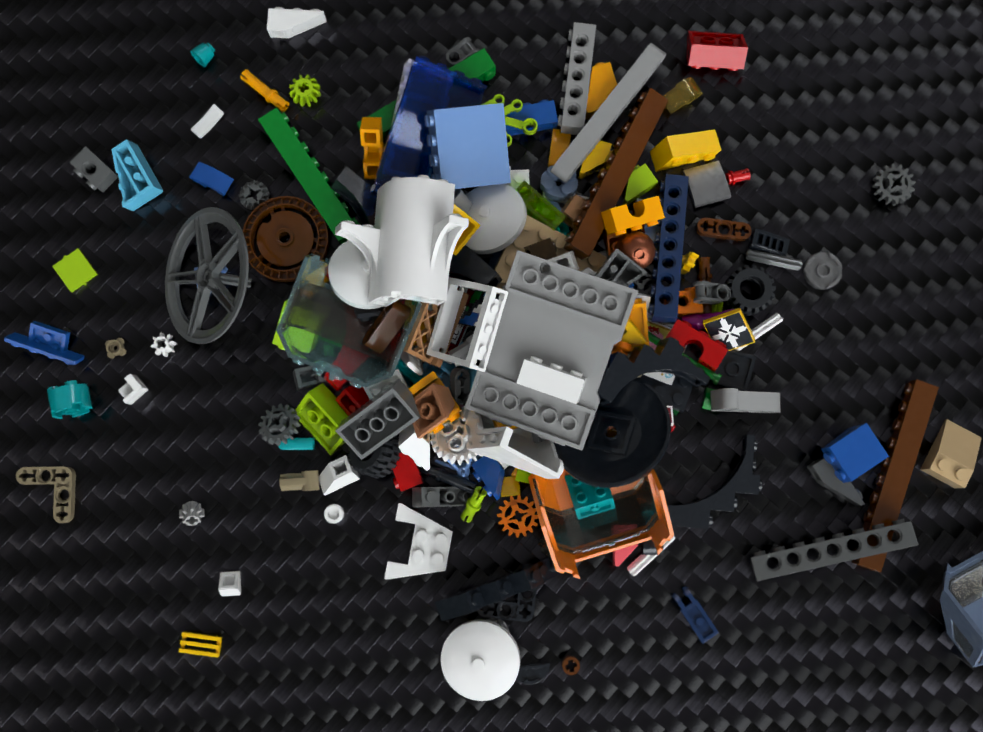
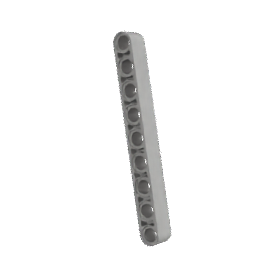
M653 43L647 46L552 167L551 173L565 183L569 181L666 56L664 51Z

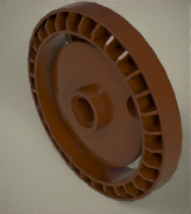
M292 196L268 199L251 212L243 227L249 263L256 271L268 279L279 282L297 281L302 276L316 269L327 255L329 232L326 222L320 212L303 199ZM286 209H295L307 214L316 225L318 238H314L311 225L302 215L286 211ZM271 214V221L263 223L262 220ZM262 222L257 233V245L261 253L258 257L255 251L254 237L259 224ZM284 236H290L288 242H282ZM317 243L316 248L312 249L313 244ZM309 253L312 254L311 257L304 264L296 268L289 270H278L272 268L274 265L281 267L294 266L302 262L309 255ZM264 259L269 261L266 265L262 263Z

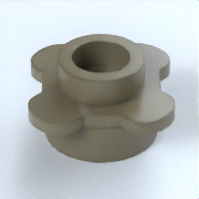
M117 338V340L106 341L105 346L109 358L126 354V349H124L123 345L124 339Z

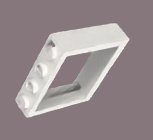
M449 277L447 301L440 305L426 354L485 372L508 291ZM464 288H469L486 293L466 360L445 353ZM477 359L480 360L479 366L476 365Z

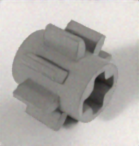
M195 501L183 504L182 509L179 510V518H182V523L189 526L197 525L201 522V517H205L201 504Z

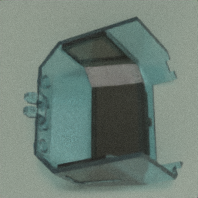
M312 253L305 256L276 329L288 357L292 358V362L304 365L305 363L312 366L311 369L317 372L316 375L321 376L325 371L330 373L329 380L333 381L336 379L342 381V379L350 381V385L357 388L362 386L366 388L392 377L422 302L400 299V302L411 308V313L386 349L379 354L362 344L366 332L378 316H372L370 321H360V318H355L354 307L342 301L334 293L331 285L324 282L330 259L326 258L324 262L319 260L320 256Z

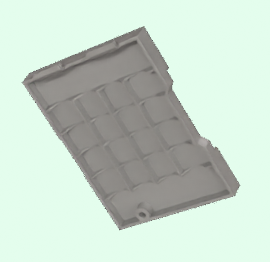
M517 250L504 289L508 291V295L485 372L477 370L465 408L511 427L513 425L535 433L540 438L562 446L568 445L583 450L600 403L598 390L614 345L622 340L638 290ZM544 266L549 267L547 272L544 271ZM531 356L542 359L543 364L550 366L551 363L563 366L562 370L570 372L575 370L583 373L582 377L587 379L579 402L574 404L517 384L524 359H530Z

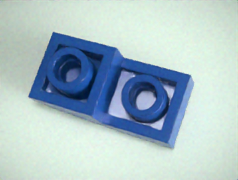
M198 162L189 177L203 187H209L222 196L226 194L234 180L221 171L201 162Z

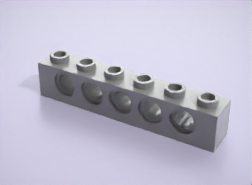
M574 22L573 30L569 29L568 41H571V46H567L566 58H569V63H565L564 75H567V80H563L562 92H565V98L561 97L560 109H563V115H559L558 126H561L560 133L578 135L585 126L596 25ZM573 77H578L580 80H574ZM571 94H576V95H578V97H577V98H573V97H571L570 95H571ZM574 111L576 115H570L568 112Z

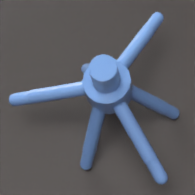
M477 455V460H479L481 456ZM472 458L469 464L462 461L461 465H456L455 463L452 465L450 460L447 461L448 463L435 460V463L457 471L458 476L468 480L470 467L475 463Z

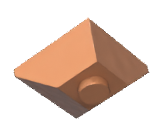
M432 383L414 397L420 414V418L412 423L417 438L421 439L449 417L455 405L449 387Z

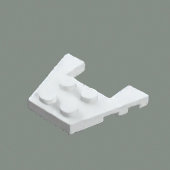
M398 503L395 520L415 524L408 564L388 561L384 579L446 571L453 531L406 505Z

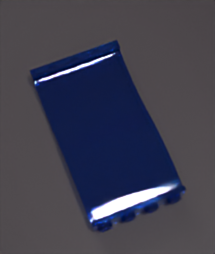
M416 56L411 61L412 65L370 192L377 194V190L390 181L392 177L405 178L427 175L431 179V174H433V166L429 164L431 147L427 145L429 128L425 126L424 116L427 115L429 110L481 105L487 85L482 84V81L477 78L470 79L465 77L463 72L448 70V67L444 64L431 63L427 57Z

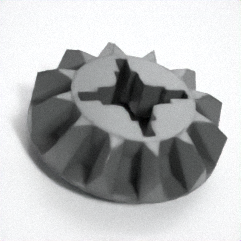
M255 180L246 182L241 187L239 194L240 202L247 209L254 210L261 203L269 199V190L262 182ZM251 189L255 193L258 192L256 194L258 201H256L253 197L249 198V196H251Z

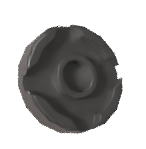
M818 252L809 257L805 262L803 269L804 278L813 288L820 290L829 289L840 281L842 277V264L833 254Z

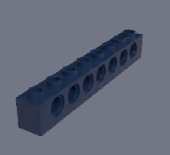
M666 174L664 181L661 180L659 192L663 193L662 198L659 197L665 218L658 220L656 225L660 226V229L655 235V244H658V250H655V257L653 261H656V268L653 267L652 279H655V284L651 285L650 297H653V304L650 303L648 315H652L651 322L675 324L677 320L689 176ZM669 194L675 195L676 198L670 197ZM672 211L675 215H670L667 212ZM667 228H670V229H672L674 232H672V233L667 232L666 229H667ZM664 246H670L673 250H666ZM667 263L671 268H665L662 264ZM661 281H667L669 286L662 285ZM665 299L668 301V304H662L659 300Z

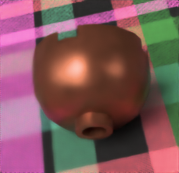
M640 231L624 234L616 245L617 249L643 269L648 267L655 257L656 248L653 240L647 234Z

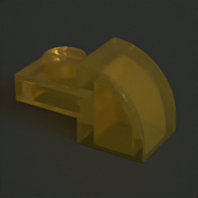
M689 77L677 83L675 88L663 96L668 99L666 108L672 114L685 104L688 105L703 93L694 79Z

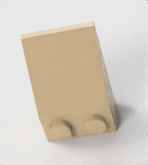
M945 419L920 470L953 488H966L975 468L981 437Z

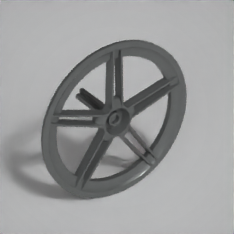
M208 207L194 213L179 230L167 261L165 297L169 316L178 333L187 341L196 344L211 343L220 338L230 328L242 306L246 288L251 287L252 278L248 277V250L243 231L236 219L223 209ZM219 222L227 227L233 236L212 259L207 224ZM196 234L199 267L196 271L180 272L185 251ZM238 251L240 276L220 273ZM195 275V280H179V277ZM179 284L198 285L190 321L187 319L181 305ZM224 284L238 286L235 298ZM212 292L228 313L215 327L208 330H200L209 296Z

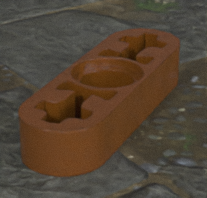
M713 218L700 219L695 228L700 236L734 241H745L752 233V229L747 223ZM703 223H706L707 227H713L714 224H716L714 228V233L712 232V228H708L706 231H703V227L700 226H702ZM720 225L728 227L727 234L719 232L718 228ZM741 228H743V231L746 232L743 236H741L740 232H734L733 235H731L733 230L739 231Z

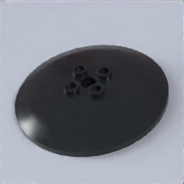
M635 378L619 391L611 403L599 404L583 450L554 443L557 456L563 461V466L567 473L587 485L612 488L633 483L653 470L664 456L671 436L669 411L663 398L652 386L641 379ZM609 430H617V434L614 437L607 436Z

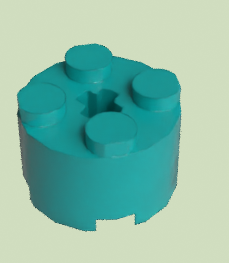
M76 380L65 382L64 386H53L47 389L53 418L63 419L62 415H72L73 418L90 412L89 409H93L87 384H77Z

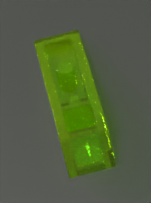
M526 181L516 189L526 205L527 215L549 226L553 231L567 218Z

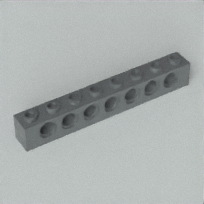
M904 519L892 521V526L885 527L884 523L873 525V530L866 532L864 528L852 530V535L845 536L843 532L832 535L833 539L826 541L824 537L812 539L813 544L805 545L803 541L792 544L793 548L785 550V546L773 548V553L766 554L765 550L753 553L754 557L750 558L756 581H761L919 544L912 522H905ZM890 530L894 531L897 535V539L894 542L887 538V533ZM869 535L875 536L877 540L875 546H870L867 543ZM850 539L854 540L857 544L854 551L847 548V542ZM829 544H833L837 548V552L833 556L827 552ZM810 548L817 552V557L814 560H810L807 557V551ZM789 553H794L798 558L797 562L793 565L787 561ZM770 557L778 561V566L775 569H771L767 565V560Z

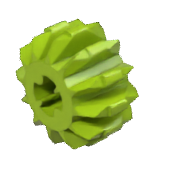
M308 74L305 78L299 75V80L293 78L294 84L289 85L291 90L289 93L290 97L293 98L295 104L299 103L302 107L306 103L311 107V102L317 103L316 97H321L319 91L321 89L320 84H317V80L315 78L311 79Z

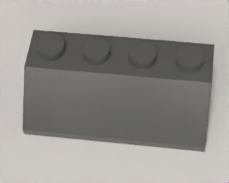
M398 378L343 419L335 431L362 460L418 420L420 414L412 392Z

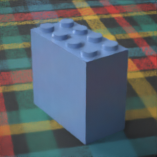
M503 103L427 111L424 120L425 126L429 128L427 145L431 147V155H429V164L433 166L431 179L447 180L448 183L455 184V189L511 183Z

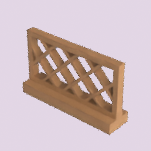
M465 292L462 295L447 350L469 297ZM422 302L403 351L422 360L426 364L441 368L443 359L426 354L432 335L431 331L434 329L440 306L431 304L432 311L428 312L429 303ZM433 316L434 323L430 325L429 318ZM424 322L425 329L420 331V326ZM426 334L427 341L423 343L422 336ZM414 341H417V348L411 350Z

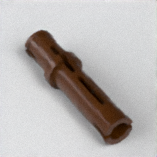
M710 257L698 258L699 275H697V280L711 282ZM703 304L702 314L712 313V305Z

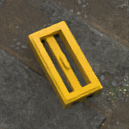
M182 632L180 653L216 658L220 656L221 636ZM187 637L217 641V645L188 641ZM186 645L203 648L216 649V652L185 647Z

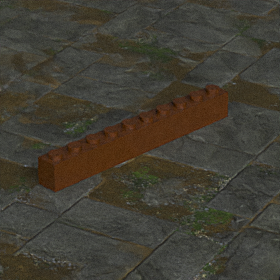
M652 88L645 92L642 91L636 99L638 103L636 107L634 106L628 115L630 117L629 120L622 126V134L615 140L613 152H610L606 157V165L599 171L597 175L599 179L591 187L589 199H586L582 204V212L575 218L573 230L565 237L566 244L563 248L569 252L573 251L574 255L581 260L591 255L605 227L601 212L616 206L668 102V99Z
M918 379L909 381L905 385L903 390L905 395L898 406L899 414L892 425L893 433L886 444L889 457L881 462V471L875 479V490L869 497L870 506L863 517L865 532L873 530V525L884 523L885 527L893 525L892 521L898 520L939 387ZM892 530L887 533V538L890 541L894 533ZM873 535L867 537V543L870 546H875L877 543ZM887 552L854 559L852 563L872 571L881 572Z

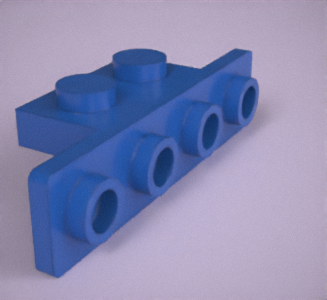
M37 321L30 323L29 337L16 332L4 337V341L11 343L14 347H22L32 353H40L50 359L64 361L68 365H76L84 360V355L68 350L70 332Z

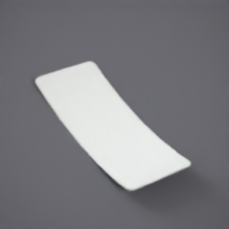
M213 104L199 122L191 128V131L199 138H202L215 126L224 115V112Z

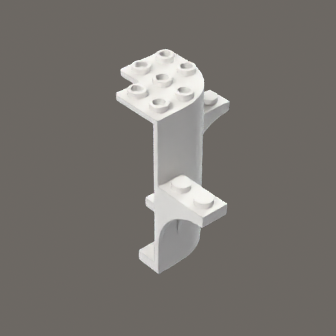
M427 175L405 178L392 177L390 181L377 190L374 226L369 224L361 226L349 220H345L336 226L335 235L346 238L356 245L367 261L370 273L368 304L387 307L399 299L440 305L447 301L452 255L459 237L469 224L468 218H463L460 214L453 213L455 184L448 183L444 179H430Z

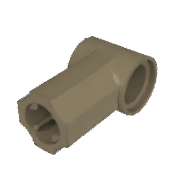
M319 470L280 474L281 491L320 490Z

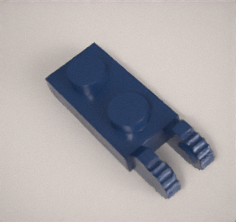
M685 586L682 590L684 595L690 600L688 604L684 605L676 593L672 597L680 607L679 610L700 642L704 644L719 632L698 600L693 597Z

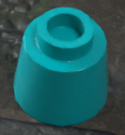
M208 42L206 44L201 43L190 50L193 58L203 67L207 66L214 57L215 52L213 46Z

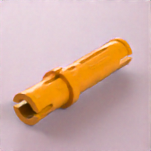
M248 69L241 73L240 79L261 94L266 102L272 103L281 112H285L288 109L287 106L290 103L278 95V91L268 87Z

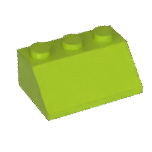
M322 383L305 395L295 411H297V415L300 417L299 421L332 455L345 443L335 430L348 415L335 401V395Z

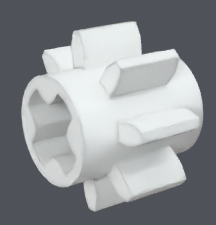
M161 332L159 337H153L154 344L151 347L157 349L155 351L156 355L162 353L163 356L168 357V353L175 352L173 348L177 343L171 341L172 335L168 334L165 338V334Z

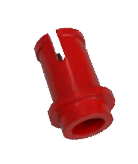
M745 168L734 172L732 170L728 171L725 174L728 184L734 185L737 182L750 180L751 174L748 172L749 169Z

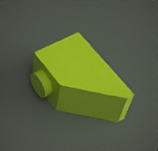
M646 163L642 166H635L626 184L623 205H629L636 198L641 197L656 187L658 180Z

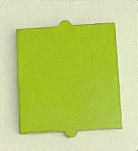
M79 248L67 256L64 255L62 260L52 266L72 293L82 285H87L89 280L98 275Z

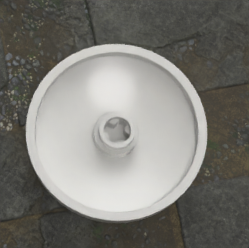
M506 184L479 186L466 194L472 202L471 208L466 213L480 224V227L465 244L476 254H491L503 250L518 238L526 223L527 210L522 197L514 188Z
M349 240L344 242L333 253L328 267L329 281L334 293L342 301L356 308L376 309L383 307L368 304L370 273L367 261L356 245Z
M471 620L456 627L447 637L441 652V667L445 679L457 693L468 699L487 701L503 695L514 684L520 669V652L515 639L503 626L489 620Z

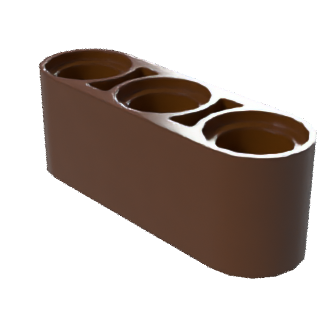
M398 300L385 307L366 332L362 344L381 354L408 319L411 308Z

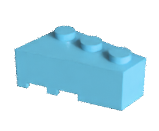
M126 139L111 149L115 171L119 177L118 186L123 201H121L122 207L135 211L164 192L137 144Z

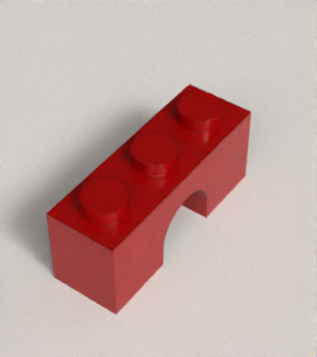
M678 319L666 336V338L671 337L678 340L682 347L688 344L697 345L702 353L698 363L713 372L716 371L728 352L724 343L710 339L706 332L695 330L685 320L681 321Z

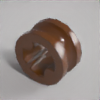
M567 656L562 661V668L566 674L575 675L580 669V663L576 657ZM569 660H572L573 663L576 662V665L573 666L574 670L569 671V668H565Z

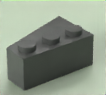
M616 248L594 276L628 287L647 272Z

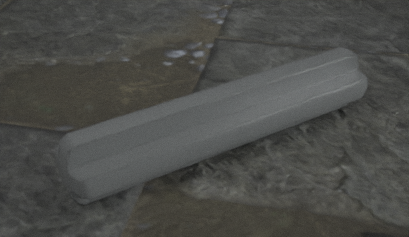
M748 249L746 252V260L797 271L802 267V261L799 259Z

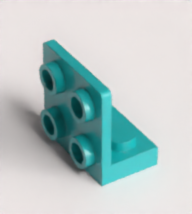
M570 474L565 476L578 520L615 509L610 488L587 485L578 481Z

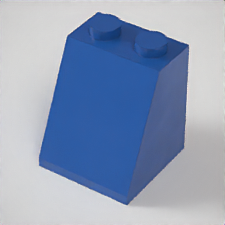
M867 423L848 428L821 449L825 460L832 465L836 477L843 483L855 480L889 457Z

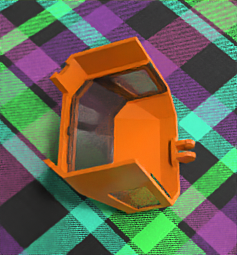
M565 469L559 479H546L535 474H531L528 477L541 529L557 572L563 574L567 572L572 574L573 577L580 579L576 566L577 562L651 539L659 555L663 550L662 546L667 540L670 541L674 536L664 491L654 469L633 483L610 488L615 509L579 520L565 480V476L569 475Z

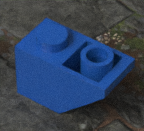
M483 456L471 465L475 470L472 474L478 482H484L486 486L483 488L487 491L488 496L491 497L493 495L498 500L501 496L505 471L498 461Z

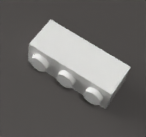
M531 356L530 359H524L517 384L574 404L579 402L587 379L582 377L583 373L575 370L570 372L562 370L563 366L551 363L550 366L543 364L542 359Z

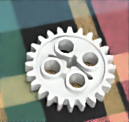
M461 416L452 423L450 421L444 423L443 426L445 428L438 433H430L432 438L430 442L434 452L437 453L439 458L442 457L444 462L450 460L452 465L456 460L461 465L463 460L469 464L471 458L476 462L477 455L483 457V455L467 449L466 443L468 438L465 437L463 430L465 421L462 420Z

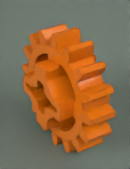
M518 495L517 499L514 500L510 496V502L504 500L505 506H499L502 513L497 514V516L502 517V520L498 524H504L502 531L508 529L509 536L514 532L516 538L519 537V533H522L525 537L527 530L533 532L532 525H538L534 522L535 519H538V515H535L536 508H532L534 501L528 503V497L521 500V496ZM517 503L525 504L528 509L523 510L519 508ZM511 505V514L505 517V512ZM515 511H519V513L527 512V514L521 517L519 522L517 519L509 520L515 515ZM531 515L530 523L525 526L526 518ZM513 522L517 524L519 529L511 528L508 523Z

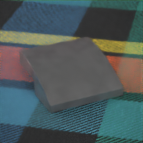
M719 160L683 170V176H689V195L695 208L731 198L729 185Z

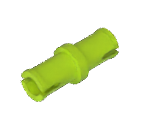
M481 486L476 487L471 498H468L466 501V507L460 516L463 521L468 516L466 522H471L475 513L480 510L481 503L487 495V491L484 488L479 493L482 488Z

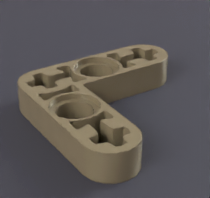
M64 466L22 467L17 471L16 480L20 484H54L53 517L58 523L72 521L75 514L76 473L73 468ZM45 470H48L51 475L47 481H44L41 476ZM69 473V477L66 478L56 477L57 474ZM23 474H35V478L26 479L23 478ZM64 489L69 492V497L66 500H62L60 497V493ZM60 503H62V504H67V503H68V506H60ZM60 512H67L68 515L63 518L60 516Z

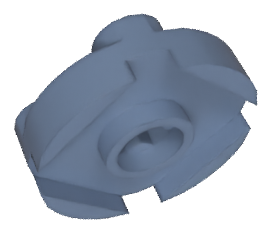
M549 166L542 174L540 180V189L545 192V196L553 201H565L566 198L574 196L578 186L576 172L565 183L550 172L553 166ZM556 182H561L562 184L557 186Z

